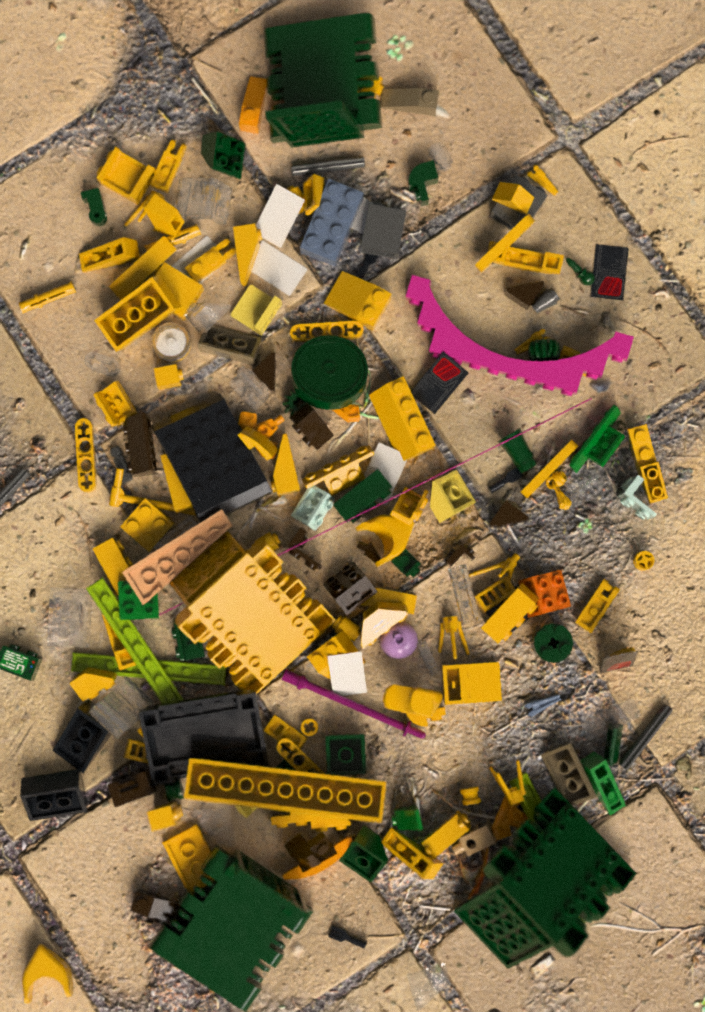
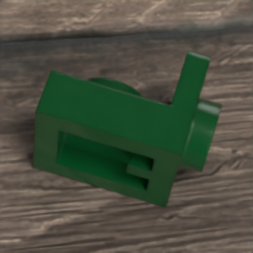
M406 548L391 561L406 578L410 575L414 577L421 570L419 568L421 563Z

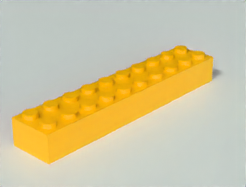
M189 758L184 799L382 823L386 782Z

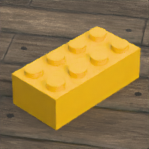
M157 275L151 277L94 321L114 350L118 352L128 347L182 306L162 277Z

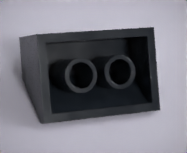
M80 769L21 778L20 797L29 821L87 812L84 781Z

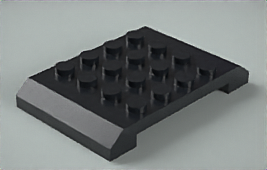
M217 394L151 425L200 523L221 509L225 515H228L271 494L269 484L251 449L249 450L239 438L238 434L241 430L221 394Z
M245 689L151 705L140 709L138 712L153 786L169 784L173 780L187 778L189 758L260 767L269 766L256 690Z

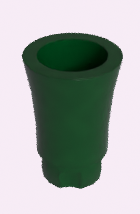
M521 428L510 433L509 435L505 436L497 442L500 444L522 433ZM523 434L501 444L521 473L537 465Z

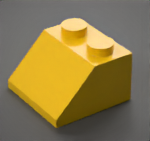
M341 631L308 655L307 658L318 673L331 679L327 657L359 651L346 633Z

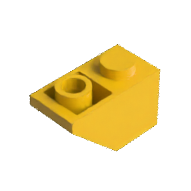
M152 193L143 205V209L157 232L176 236L184 224V220L175 207L155 193Z
M88 667L74 676L69 684L82 702H84L88 698L92 700L97 697L100 690L111 688L115 684L114 681L118 675L115 672Z

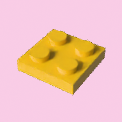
M145 498L120 527L150 552L175 522Z

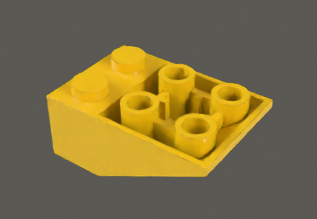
M499 662L441 666L444 705L502 701Z

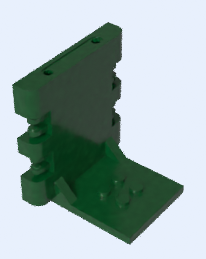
M358 13L264 29L265 56L267 59H270L269 64H282V67L271 69L270 76L266 78L267 93L272 97V100H284V104L274 105L272 110L265 111L266 120L269 122L270 140L272 143L286 141L291 148L361 139L364 138L365 130L382 128L381 103L378 99L374 98V92H361V89L373 87L374 81L379 80L378 65L376 62L371 61L372 56H359V52L371 50V44L376 43L375 18L372 14Z
M555 787L549 790L534 808L535 814L533 818L536 822L532 820L522 822L512 834L513 847L503 846L484 866L485 875L493 883L484 891L458 905L454 910L456 915L507 969L551 947H554L565 957L575 955L590 936L585 931L587 928L585 922L591 923L592 921L604 918L610 910L606 896L623 892L637 874Z
M215 845L201 866V870L215 879V882L201 875L199 879L204 884L210 886L208 892L200 886L194 885L192 889L204 898L186 888L178 903L187 911L179 908L177 912L188 922L184 925L177 919H171L170 923L181 932L163 922L150 941L149 948L155 954L240 1010L247 1012L262 990L261 985L249 978L250 976L260 983L263 981L262 976L253 971V969L257 966L264 972H269L271 968L264 962L276 968L284 957V952L274 945L281 949H284L286 946L284 942L276 938V935L279 932L284 937L291 939L293 935L283 928V925L294 933L299 934L314 911L305 904L301 891L238 849L231 855L218 845Z

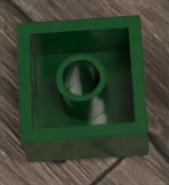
M364 733L325 736L327 775L366 774Z

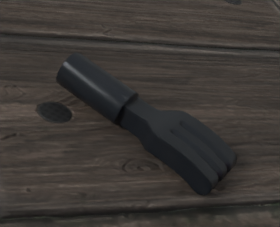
M366 254L365 263L361 266L355 277L363 279L368 271V267L373 265L379 256Z
M516 467L509 471L503 480H499L489 486L488 490L492 494L504 487L506 483H514L524 477V475Z
M332 925L328 937L339 942L346 940L365 949L367 941L355 936L352 937L345 930Z

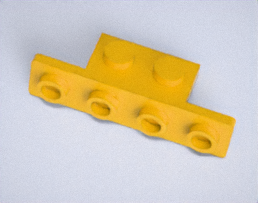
M369 445L361 446L355 452L341 456L338 461L328 463L322 469L306 474L301 480L306 489L324 481L332 496L365 479L358 463L373 456L374 451Z

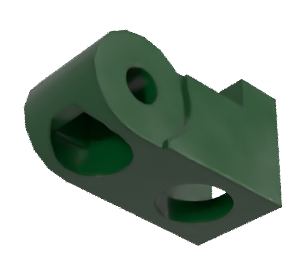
M95 188L80 192L83 202L89 204V218L91 222L97 227L105 225L107 214L100 189Z

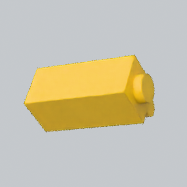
M459 810L423 839L421 844L425 848V852L431 855L433 859L436 858L470 830L471 820Z

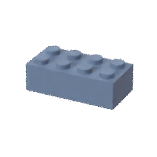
M328 179L321 196L320 206L315 210L300 246L301 254L336 267L363 202L364 192Z

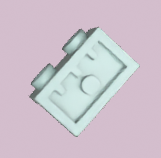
M314 485L307 488L291 516L316 531L322 524L327 512L332 508L335 498Z

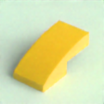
M247 426L238 434L249 450L255 446L267 461L279 451L267 437L253 428Z
M276 715L273 716L263 730L277 741L281 737L290 738L300 749L308 739ZM282 742V744H283L284 746H286L288 749H290L289 746H288V745H289V742H287L286 744H285L284 742Z

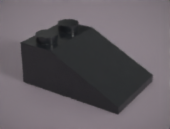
M87 700L77 708L52 751L84 773L111 737L119 722L90 700Z

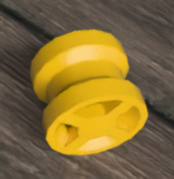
M641 551L633 558L635 568L641 571L650 569L655 562L653 554L648 551Z
M479 786L460 789V794L463 795V806L481 803V798L478 797Z

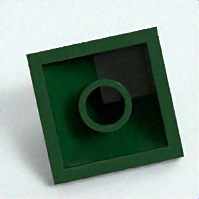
M363 825L339 861L371 883L389 860L380 836Z

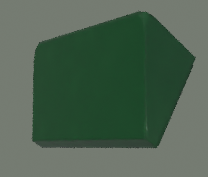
M609 723L604 758L609 766L615 765L619 759L623 730L622 724Z

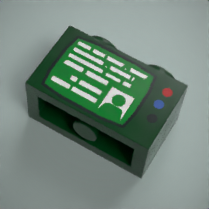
M12 643L9 646L3 645L0 651V670L29 681H34L42 659L38 657L39 654L30 650L27 653L20 651L21 647Z

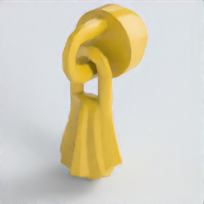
M556 471L547 478L546 486L549 489L555 490L559 509L567 510L572 502L559 488L565 484L567 477L563 471Z

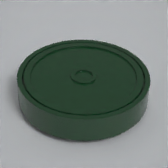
M333 335L312 338L300 346L293 357L291 365L293 388L303 401L313 407L325 410L347 407L362 395L366 387L368 376L367 360L359 347L345 338Z

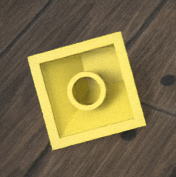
M457 470L432 482L430 508L439 523L476 503Z

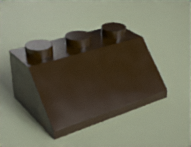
M146 412L125 418L126 424H123L124 435L128 436V443H125L126 453L130 454L131 460L128 462L129 473H132L134 477L158 474L151 418Z

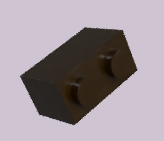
M307 403L290 417V420L294 423L292 428L298 434L302 433L304 436L302 440L308 447L312 445L318 450L334 436L316 411Z

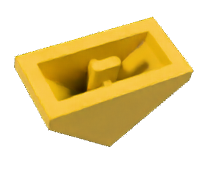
M500 182L492 200L527 215L534 197L519 184Z

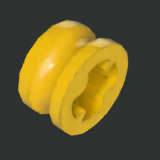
M306 719L301 724V731L306 736H313L318 731V724L314 719ZM312 722L314 723L313 727H315V730L308 733L305 731L304 725L305 723L309 724Z

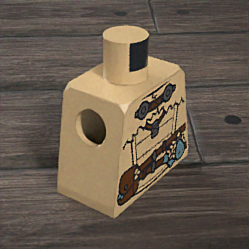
M488 819L471 828L459 838L460 841L451 846L456 855L466 851L467 855L470 856L495 844L497 840L493 834L490 820ZM469 839H473L476 843H471Z

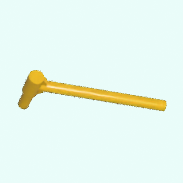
M116 468L109 505L119 507L123 502L140 505L145 498L124 494L125 492L121 487L124 469ZM148 499L159 509L175 512L173 503ZM194 510L182 512L184 514L196 516Z

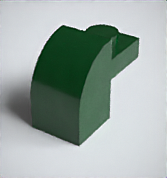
M434 160L417 165L409 176L408 189L409 191L414 190L416 202L420 201L421 207L429 203L426 186L438 183L439 177Z

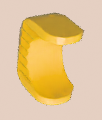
M378 515L361 523L355 529L357 532L363 530L374 532L382 540L384 553L382 558L375 563L376 567H379L403 552L415 522L413 521L411 526L391 515Z
M392 684L384 691L383 704L387 709L402 713L432 716L441 704L443 694L440 691L420 687L412 688Z
M39 944L23 972L22 987L25 1004L32 1002L33 985L36 980L42 977H50L59 981L66 997L73 996V979L69 964L48 947Z

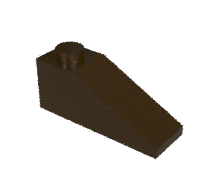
M141 889L136 891L130 909L131 912L168 922L171 919H177L184 925L188 922L177 912L179 908L187 911L178 901Z

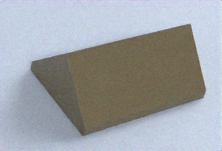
M208 323L198 342V348L200 352L255 366L262 337Z
M565 742L541 754L557 790L572 806L597 797L570 742Z

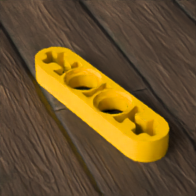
M530 214L525 216L475 264V267L480 272H483L530 228L536 220Z
M359 321L297 324L290 329V336L294 342L304 343L315 338L312 335L314 328H321L323 330L322 336L332 335L331 329L338 326L342 330L339 337L353 340L362 337L364 328ZM344 326H347V330L353 329V326H357V329L361 330L356 335H354L353 331H347V336H344ZM306 328H309L310 338H307V334H301V338L293 335L297 329H300L301 332H307Z
M82 418L75 423L78 486L85 493H90L97 486L93 424L88 419ZM85 422L89 426L85 432L87 436L90 435V438L82 437L79 439V436H83V430L79 429V427ZM83 441L90 443L88 451L80 449V444ZM84 460L91 461L92 465L89 470L82 469L81 463ZM82 473H92V476L88 475V480L92 482V485H89V489L83 486V483L86 482V476H82Z
M571 440L531 480L521 493L528 498L565 461L578 445Z
M281 737L277 741V751L296 771L308 772L309 769L315 768L318 774H326L290 738ZM282 742L285 744L289 742V748L294 751L290 758L287 757L290 753L286 749L280 750ZM302 755L304 757L303 764H294V757Z

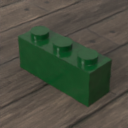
M377 469L335 502L333 506L346 521L376 506L375 502L380 498L383 500L392 493L390 490L393 487ZM359 515V516H357V517H355V518H353V519L347 521V523L352 522V523L354 524V523L357 522L362 516Z

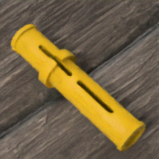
M196 223L191 227L183 230L180 229L176 236L169 235L166 238L169 241L171 240L172 245L175 246L180 243L184 244L187 240L201 235V232ZM190 232V234L175 240V238ZM157 241L145 245L146 251H148Z
M72 281L39 295L36 293L34 297L18 303L24 314L37 307L42 308L43 305L69 294L76 293Z

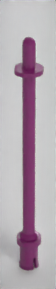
M286 669L281 681L296 686L298 690L306 688L403 731L402 735L404 737L407 733L420 739L426 737L424 731L410 726L412 721L409 720L405 724L309 682L305 675L300 676Z

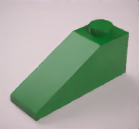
M595 751L581 759L580 763L591 786L607 813L611 816L626 806L606 759Z
M417 804L394 809L395 814H391L393 826H397L398 830L423 829Z

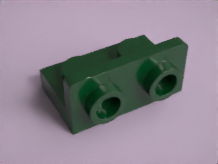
M174 623L172 635L174 639L177 638L178 646H175L177 658L180 657L181 661L205 657L203 643L197 641L194 644Z

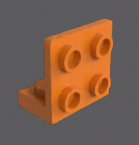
M561 570L518 581L519 585L523 583L539 598L536 603L538 607L531 615L527 613L528 618L571 607Z

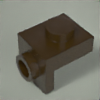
M461 544L457 550L452 548L445 556L447 558L445 563L451 568L463 554L473 561L476 558L473 555L475 552L468 545L464 547Z

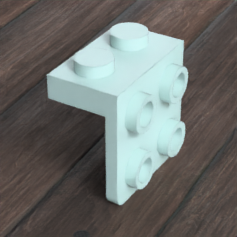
M639 475L627 478L621 485L623 490L617 496L621 499L620 503L627 508H633L636 511L635 514L642 520L654 518L657 514L633 495L644 479Z

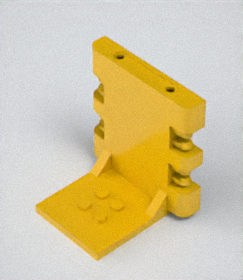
M227 531L169 582L186 605L176 616L175 623L194 644L197 641L204 643L212 637L205 647L208 650L207 656L219 669L222 666H231L229 672L232 674L231 680L240 690H256L257 694L336 620L318 600H312L308 597L303 599L306 587L294 574L282 573L278 576L282 571L281 564L283 562L264 541L255 543L250 549L245 551Z

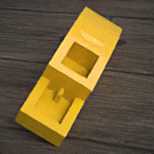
M647 424L627 429L632 457L638 475L644 479L641 484L648 502L651 504L667 499L668 495L659 462L656 461Z
M292 812L290 814L271 816V824L276 825V828L288 827L289 823H296V826L307 825L308 821H311V829H316V832L328 831V827H335V830L347 829L348 825H351L349 819Z

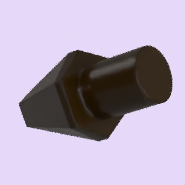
M359 541L357 548L365 551L364 555L375 563L381 559L371 542L366 544Z

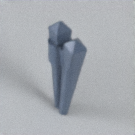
M560 694L526 702L524 707L532 708V710L528 711V716L533 717L560 701Z

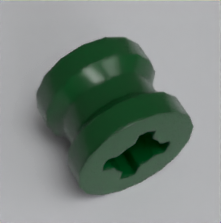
M181 780L165 784L168 802L173 801L175 798L184 799Z

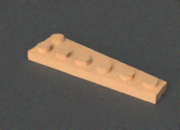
M221 509L123 571L122 573L141 603L144 605L227 532L232 527V524Z

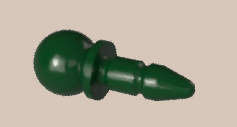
M566 258L567 264L577 273L576 277L580 278V282L583 285L589 286L594 282L595 276L591 271H587L586 267L581 268L574 260Z

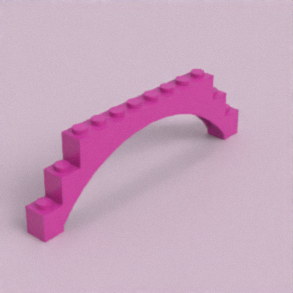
M415 275L411 277L406 299L409 300V304L415 306L423 304L417 324L418 327H421V331L427 333L435 331L429 348L433 358L438 359L442 352H445L459 365L462 363L469 364V368L474 370L483 368L487 370V373L498 376V373L506 375L505 378L516 381L517 378L522 379L525 384L535 386V383L543 385L542 388L548 391L557 389L561 391V394L572 397V394H577L583 373L586 374L587 378L597 380V378H602L608 357H612L611 360L618 363L628 359L634 337L615 332L614 337L588 352L560 360L525 361L497 354L478 345L452 324L435 300L430 289L431 281L429 279Z

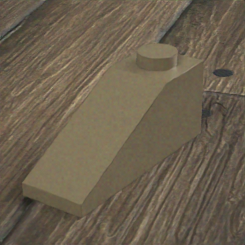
M425 88L383 89L381 108L436 116L439 91Z

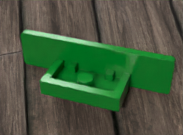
M613 405L605 412L602 421L594 427L593 433L583 442L579 452L571 458L569 466L573 472L578 473L587 459L603 468L624 440V434L612 428V425L621 414L616 405Z

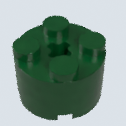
M547 624L541 626L533 636L532 649L535 655L545 662L556 663L563 661L572 652L573 638L570 632L562 625ZM550 638H552V640H556L557 644L554 645V649L552 646H548V642L551 641Z

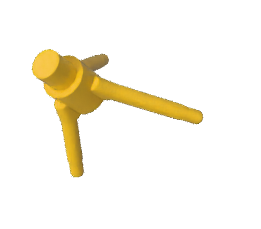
M514 553L511 558L508 557L505 561L469 573V577L502 568L498 576L502 577L507 573V577L511 582L514 568L517 566L520 556ZM505 586V590H504V591H505L506 594H507L509 591H508V589H507L506 586Z

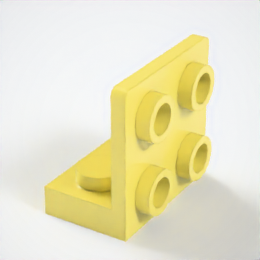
M249 285L230 315L262 336L282 306V301L276 296L272 298L255 286Z

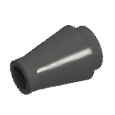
M550 287L548 290L545 289L531 306L538 314L558 304L557 301L560 298L553 288Z

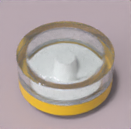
M168 322L160 325L154 331L152 347L160 359L171 363L178 362L188 355L191 348V339L187 330L182 325Z

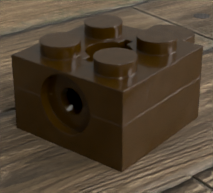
M143 767L130 772L131 776L129 777L123 774L111 779L112 783L107 786L114 807L157 792L156 786L152 784L150 769L144 770Z

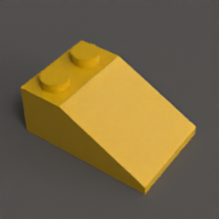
M342 271L327 296L324 305L353 321H359L364 327L373 331L388 306L392 294L375 284Z

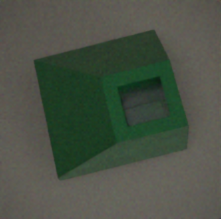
M218 131L204 134L202 137L201 155L210 169L236 179H241L246 143Z

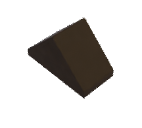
M544 281L508 287L505 289V296L528 310L542 290Z
M270 353L252 373L271 394H275L276 354Z
M505 501L490 521L489 528L527 522L529 518L512 504Z

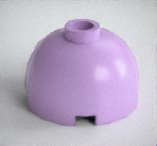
M403 621L401 623L397 622L391 627L389 632L380 635L379 639L383 652L394 659H403L410 656L415 651L418 643L417 633L413 626Z

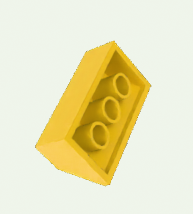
M404 376L385 384L369 394L393 449L400 451L403 461H408L435 448L434 440Z

